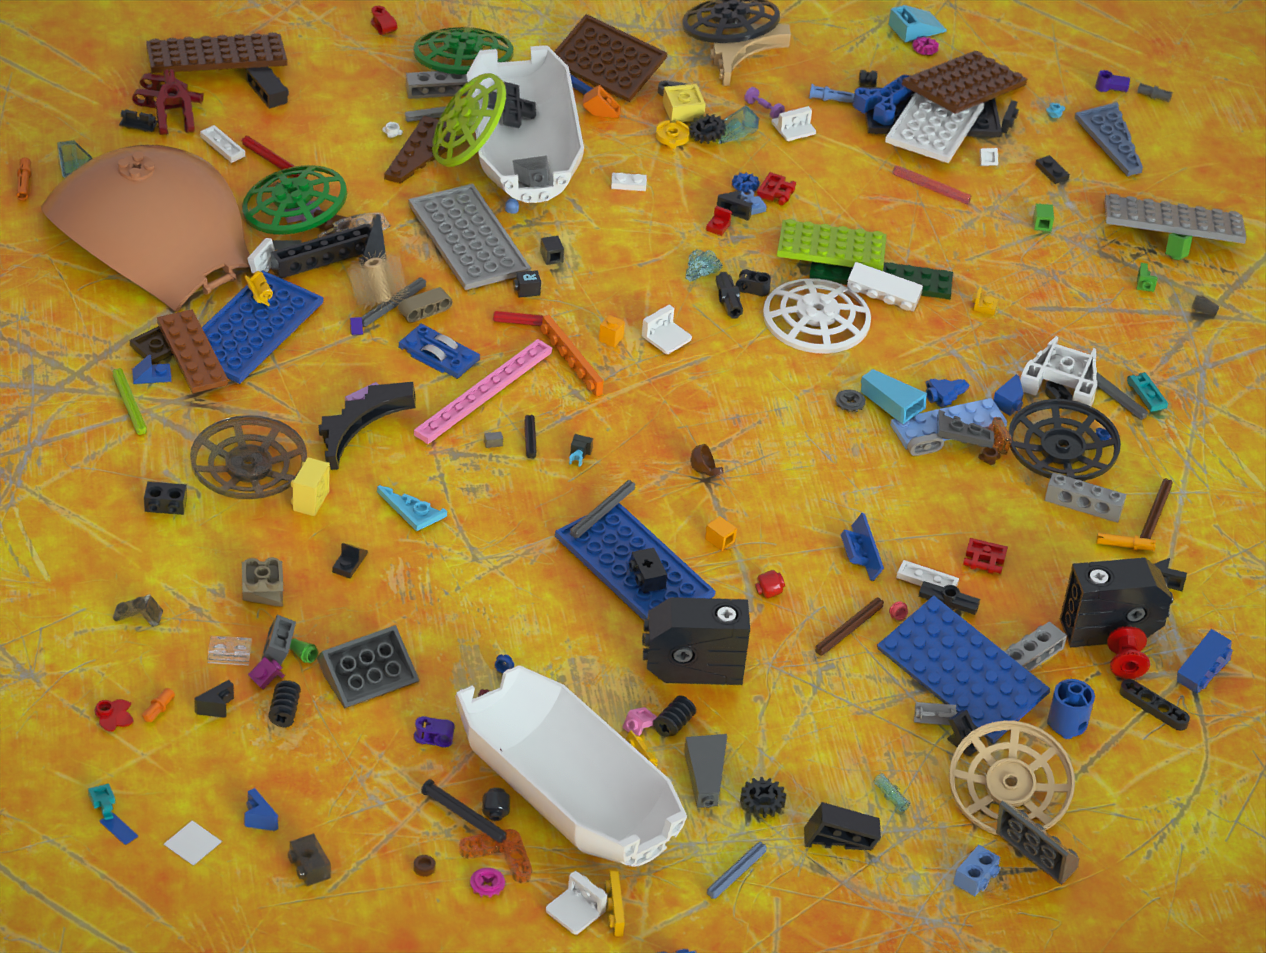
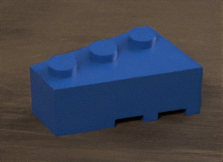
M1211 629L1178 670L1177 682L1197 694L1202 688L1205 689L1209 681L1231 660L1233 651L1231 649L1232 641Z

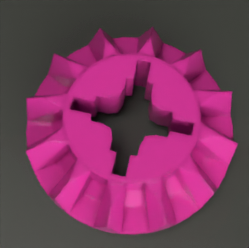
M917 37L913 42V49L923 55H932L938 51L939 43L930 37Z
M481 868L472 874L470 886L473 888L474 893H479L481 897L488 895L491 898L492 895H499L500 891L504 890L505 878L496 869ZM484 882H491V886H489L488 884L484 885Z

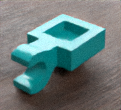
M104 784L88 788V795L94 809L101 807L104 819H112L113 814L111 810H113L112 804H115V796L110 785Z

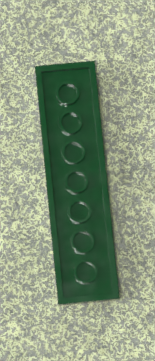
M812 262L809 279H822L847 285L853 267ZM884 262L883 272L923 285L921 296L950 300L953 281L952 271Z

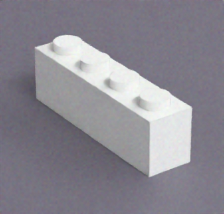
M855 262L848 278L847 288L856 293L866 294L870 298L883 300L887 304L900 306L904 310L915 311L922 294L923 285Z

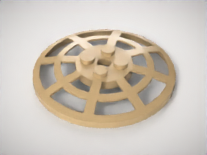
M998 721L977 728L961 741L951 760L949 784L952 796L962 813L981 829L998 835L995 828L985 825L972 814L981 810L989 817L998 820V814L986 807L993 801L998 804L1004 801L1014 807L1024 805L1031 812L1027 814L1029 819L1038 818L1045 824L1043 828L1046 831L1054 826L1068 810L1074 794L1075 774L1068 754L1050 734L1028 723ZM1011 730L1010 742L997 743L986 748L979 739V737L994 731ZM1024 732L1035 736L1045 742L1050 748L1040 755L1032 748L1018 744L1019 733ZM972 743L979 754L973 759L968 772L956 769L961 754ZM1008 749V758L997 762L991 755V753L998 750ZM1017 751L1028 754L1035 761L1027 765L1025 762L1017 759ZM1055 754L1060 758L1065 768L1067 784L1054 783L1053 772L1047 761ZM982 759L990 767L987 776L974 774L977 765ZM1038 768H1043L1048 784L1036 783L1034 772ZM955 778L967 781L968 791L974 804L967 808L964 807L957 794ZM1013 779L1016 785L1013 787L1008 786L1005 780ZM973 782L984 784L988 795L979 800ZM1034 791L1047 792L1046 798L1040 807H1037L1030 800ZM1054 792H1067L1060 811L1053 819L1049 818L1043 811L1050 804Z

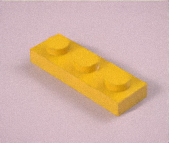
M610 871L609 880H605V892L610 894V897H607V909L612 911V914L609 915V926L614 928V937L623 936L625 921L619 871Z

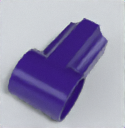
M1101 70L1099 71L1095 88L1101 92H1107L1109 89L1127 92L1130 77L1113 75L1110 71Z

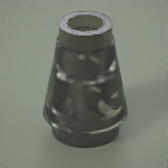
M1196 295L1191 308L1195 309V312L1216 316L1219 305H1216L1203 295Z

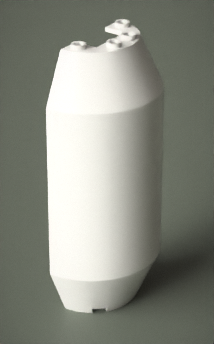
M548 45L531 46V60L498 63L497 49L480 50L467 73V82L478 75L492 73L504 82L519 85L521 99L536 102V117L530 119L521 116L522 125L520 128L503 125L502 112L492 135L478 151L481 167L485 174L511 197L525 203L548 201L566 188L578 168L584 153L569 67ZM487 78L482 80L480 84L489 88L495 82L493 79ZM475 89L471 97H476L481 93V90ZM483 98L478 101L480 109L482 107ZM483 117L475 130L476 139L486 127L490 117ZM547 156L550 172L549 185L531 188L518 180V174H514L513 160Z
M519 665L503 673L500 688L489 691L477 698H473L475 690L473 686L456 692V705L471 749L581 852L629 866H640L661 854L667 848L665 843L672 836L676 837L679 834L687 815L671 780L565 685Z

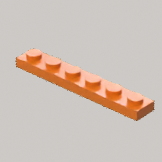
M549 314L543 316L542 333L549 338L551 344L558 349L560 355L566 359L569 366L584 381L588 390L592 391L596 397L602 395L603 379Z

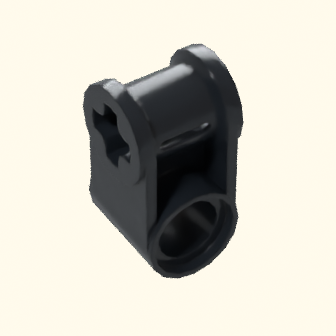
M748 269L740 272V279L735 284V286H738L739 292L758 296L769 295L771 276L768 273Z

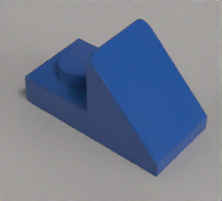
M151 355L145 357L132 369L133 384L171 382L170 364L152 365Z
M255 788L247 791L248 801L246 805L249 810L244 814L245 826L271 831L278 830L277 813Z

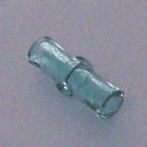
M883 773L874 779V784L884 793V797L887 800H891L900 812L905 811L910 806V802L899 792V787L893 785Z

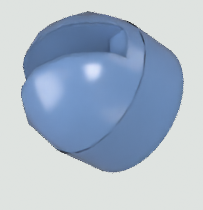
M514 198L508 199L505 203V211L511 214L517 213L519 211L518 201Z

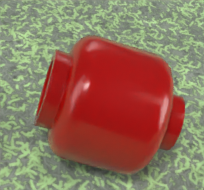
M775 570L758 575V583L755 584L758 594H763L767 599L781 594L783 587H785L781 573H777Z

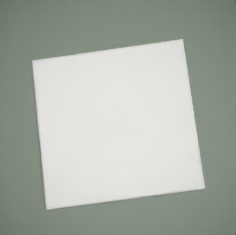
M191 821L165 842L164 845L194 866L222 841L194 821Z

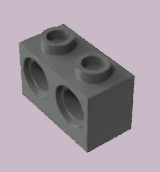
M280 615L276 616L269 628L261 660L266 657L271 662L276 660L280 665L283 663L289 652L296 621Z

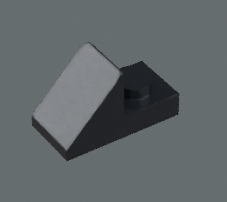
M741 191L718 195L717 206L730 210L732 216L745 220L750 219L753 203L741 200Z
M342 543L341 555L333 565L332 572L351 578L368 554V550Z
M1170 558L1154 564L1161 570L1163 577L1166 578L1168 588L1183 591L1187 572L1168 568Z
M227 680L195 697V713L197 715L226 717V703L234 699V684Z
M961 710L948 719L954 733L947 740L955 747H958L967 735L976 730L967 710ZM971 743L963 753L970 756L977 749Z

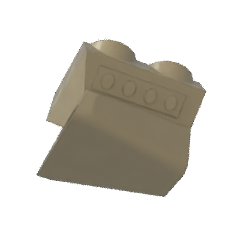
M271 557L265 561L249 558L242 562V596L244 601L283 606L282 561Z

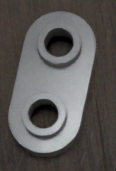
M937 433L915 437L910 440L907 449L913 456L937 452L944 446V440L942 437H938Z

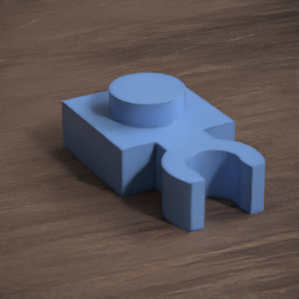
M750 189L748 195L743 191L741 192V200L753 203L751 215L766 212L767 206L759 196L754 197L753 190Z

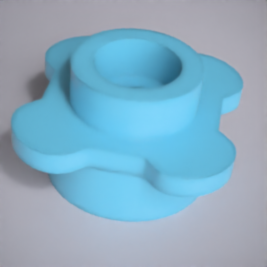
M1050 103V107L1046 109V112L1052 118L1061 117L1062 111H1065V107L1058 103Z

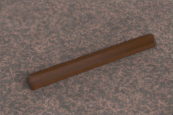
M1163 479L1140 538L1151 539L1171 490L1172 480Z
M879 597L872 600L817 644L815 652L823 656L883 608L884 601Z

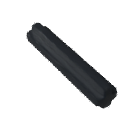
M526 415L524 420L527 458H535L537 453L534 415Z

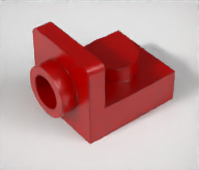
M716 206L714 216L706 225V231L722 236L731 224L732 212Z

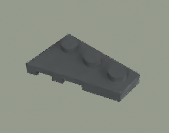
M939 409L937 414L938 437L957 440L962 443L976 444L980 447H993L994 431L974 423L968 425L960 421L961 418L957 416L951 418L944 415L945 411Z

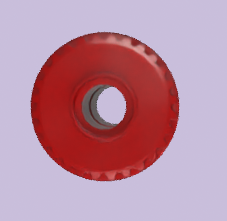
M1126 626L1115 629L1109 634L1107 639L1108 648L1117 654L1110 662V669L1118 678H1140L1150 668L1148 656L1140 652L1147 644V636L1139 628Z

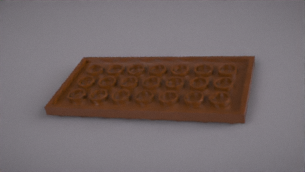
M274 32L268 33V35L254 33L249 36L237 34L230 37L220 35L218 37L202 36L201 38L185 37L184 39L168 38L167 40L151 39L146 41L151 73H163L167 69L168 72H170V69L175 72L287 66V57L281 35Z
M973 51L906 77L901 85L957 114L1026 85L1028 79L1018 72L1011 71L1009 67L996 63L994 59L983 56L981 52Z

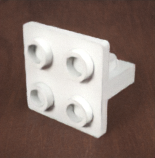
M809 106L780 113L779 118L772 119L771 122L786 141L816 134L815 128L810 124L812 109Z

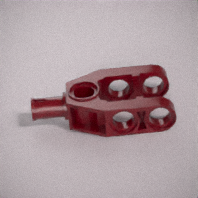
M168 69L163 72L165 84H162L156 99V114L160 135L169 134L165 105L173 106L176 104L182 105L185 132H195L191 97L180 83L175 82V71L170 69V76Z
M150 73L144 74L140 84L145 89L135 90L132 96L133 102L139 106L156 108V101L153 98L158 97L162 87L160 82H165L164 76ZM175 78V82L180 83L191 97V102L202 104L204 99L203 93L190 92L187 84ZM144 80H150L152 84H147ZM137 95H142L145 99L141 100ZM165 105V110L181 108L182 105Z

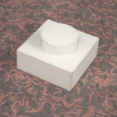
M998 148L979 149L980 166L998 165Z

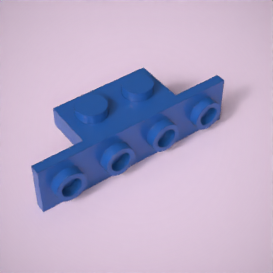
M861 513L851 525L853 532L844 529L840 535L849 561L853 564L866 566L870 580L874 581L882 572L884 566L866 515Z

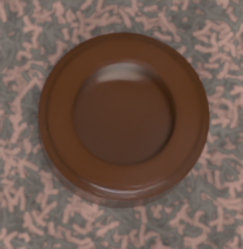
M429 855L418 856L414 860L415 873L423 877L432 875L436 864L434 858Z

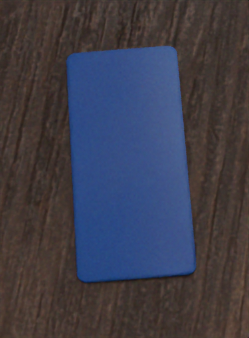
M112 813V819L105 820L103 818L100 820V823L125 845L138 837L114 813Z

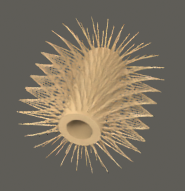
M378 256V258L368 259L365 264L356 263L360 266H351L356 269L349 271L352 272L350 277L354 278V275L358 277L357 275L361 274L359 275L360 279L354 278L351 281L353 283L354 280L358 281L356 284H353L356 285L354 290L357 291V294L355 295L358 296V293L362 294L356 298H360V302L363 301V304L373 302V305L376 302L378 305L380 303L384 305V302L386 304L392 297L400 298V296L396 295H406L400 292L407 290L404 289L406 287L404 285L407 284H404L403 280H398L404 277L400 275L403 271L399 270V273L395 271L396 273L392 274L394 273L392 268H396L397 261H388L390 257H387V260H383V258L381 259Z

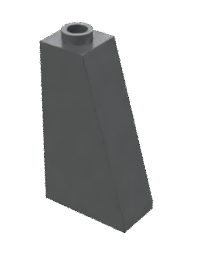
M547 156L513 160L514 174H518V180L531 188L549 185L550 172Z
M727 734L685 738L684 753L697 808L718 806Z

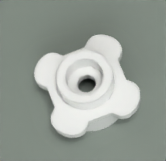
M389 122L382 129L389 138L403 133L396 122Z

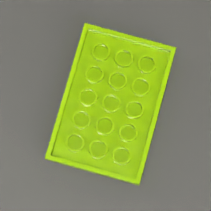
M787 219L782 221L777 257L854 267L855 262L883 271L887 234H883L880 231L869 232L864 229L854 230L844 226L833 227L828 224L818 225L808 221L797 222L793 219Z

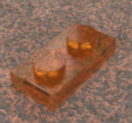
M994 417L988 429L994 431V445L998 452L1007 455L1012 438L1001 417Z

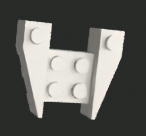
M1054 337L1043 351L1040 350L1033 360L1027 362L1020 379L1023 392L1036 396L1043 379L1074 388L1072 401L1092 406L1097 389L1096 349L1093 348L1091 355L1058 345V337Z

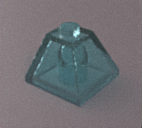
M747 105L724 119L726 124L725 136H721L722 139H718V142L723 144L754 133L758 129L759 117Z

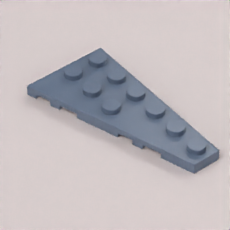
M1118 102L1076 112L1075 119L1127 176L1142 173L1143 166L1135 152V146L1131 142V135L1126 122L1122 119L1123 114L1119 111Z

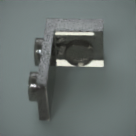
M149 594L118 604L113 619L114 621H119L142 614L144 619L153 627L159 625L163 609Z

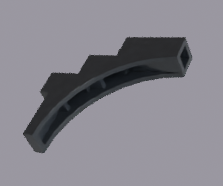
M413 382L368 386V394H365V399L345 401V409H342V415L322 416V424L318 426L319 435L323 436L324 443H326L328 451H325V460L330 463L331 470L339 469L340 458L345 447L362 428L388 414L416 408V393Z

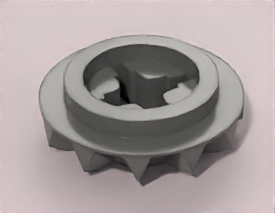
M855 390L840 391L835 400L838 407H841L842 410H848V412L852 410L857 412L858 409L862 410L865 405V397Z

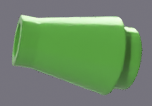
M296 638L291 640L289 649L304 663H312L316 660L318 649L314 644L300 641Z

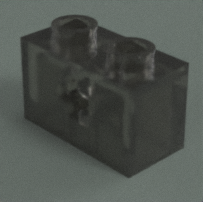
M314 833L290 841V851L287 852L288 859L291 864H295L299 879H303L306 886L331 878V863Z

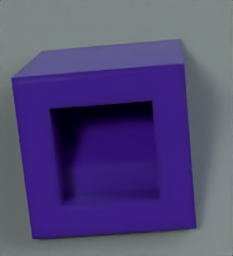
M362 317L350 318L351 335L363 334Z

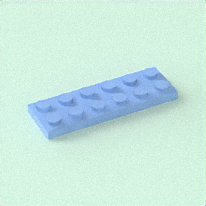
M992 398L940 409L945 411L944 415L951 418L957 416L961 418L960 421L968 425L974 423L989 430L1006 428L1008 423ZM939 409L919 413L904 424L896 419H891L890 425L905 449H907V445L912 438L937 433V414Z

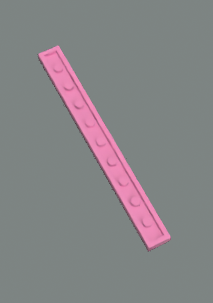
M537 339L414 429V436L429 444L551 354L552 347Z

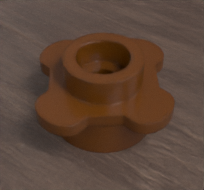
M985 447L983 453L979 454L978 458L984 460L985 463L994 465L1001 455L996 448Z

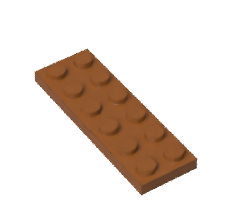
M193 309L157 317V323L192 393L228 385V378Z

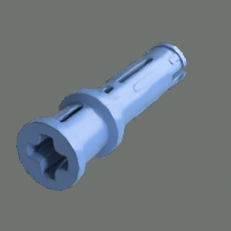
M811 84L809 99L820 98L823 101L830 99L853 103L854 93L829 89L828 86L818 87Z

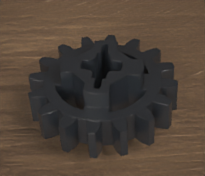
M706 114L703 117L699 115V119L694 118V122H690L689 132L694 141L700 140V143L707 142L709 144L710 141L715 143L716 139L721 140V136H725L726 124L724 119L721 120V116L715 117V114L712 116Z
M760 777V781L752 778V783L746 782L745 787H742L740 802H743L742 807L748 808L747 813L749 814L755 812V817H758L759 814H762L763 818H766L767 814L774 817L775 812L780 814L781 809L785 807L786 793H784V787H778V781L772 783L771 778L767 781H764L763 777Z

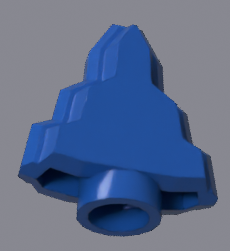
M930 379L925 382L928 401L930 403L936 402L941 408L952 404V401L957 399V395L964 393L970 386L967 381L962 379L954 381Z

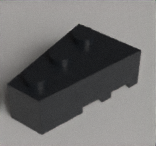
M821 802L804 827L805 847H812V844L825 845V848L839 845L845 846V849L872 851L881 838L880 818Z

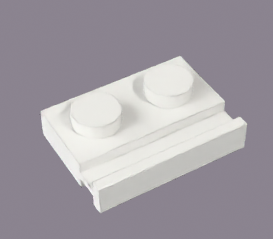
M265 238L248 257V264L252 273L256 271L261 272L262 270L268 272L271 269V252L275 251L272 239Z

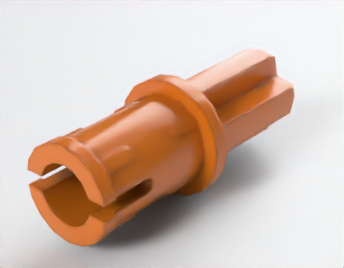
M165 688L157 698H154L151 701V705L142 714L145 721L152 722L160 712H164L169 702L175 698V693L171 689Z

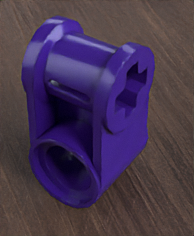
M421 716L416 719L415 727L417 729L414 732V740L417 743L440 747H449L452 744L455 724L452 721Z

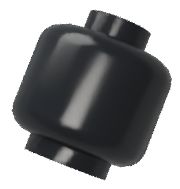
M502 788L489 789L482 797L483 814L492 821H500L510 812L509 794Z

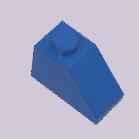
M1016 374L1000 387L994 395L993 401L999 410L1009 416L1019 411L1023 406L1022 399L1024 393L1020 377Z

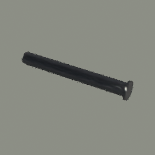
M429 779L423 784L421 788L423 795H429L498 843L506 840L507 833L435 785L433 780Z

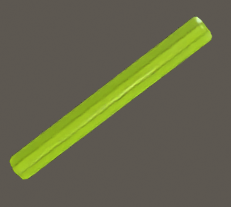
M121 368L114 369L112 371L114 380L138 435L146 434L147 427L124 372Z

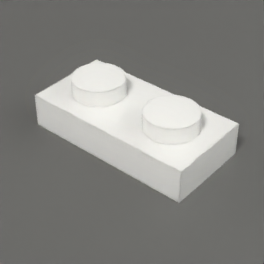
M612 173L611 189L646 191L647 175Z

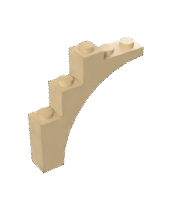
M751 24V26H752L754 29L760 28L761 26L765 25V24ZM778 24L769 33L755 39L736 43H714L713 49H710V59H713L714 66H718V69H720L719 78L722 79L723 86H730L731 73L744 58L767 49L789 47L791 36L789 24Z

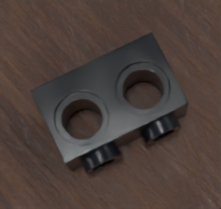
M147 481L144 495L145 512L184 515L187 501V484Z

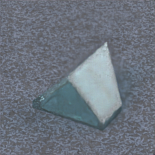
M75 140L57 142L58 163L62 178L67 177L75 169L93 159Z

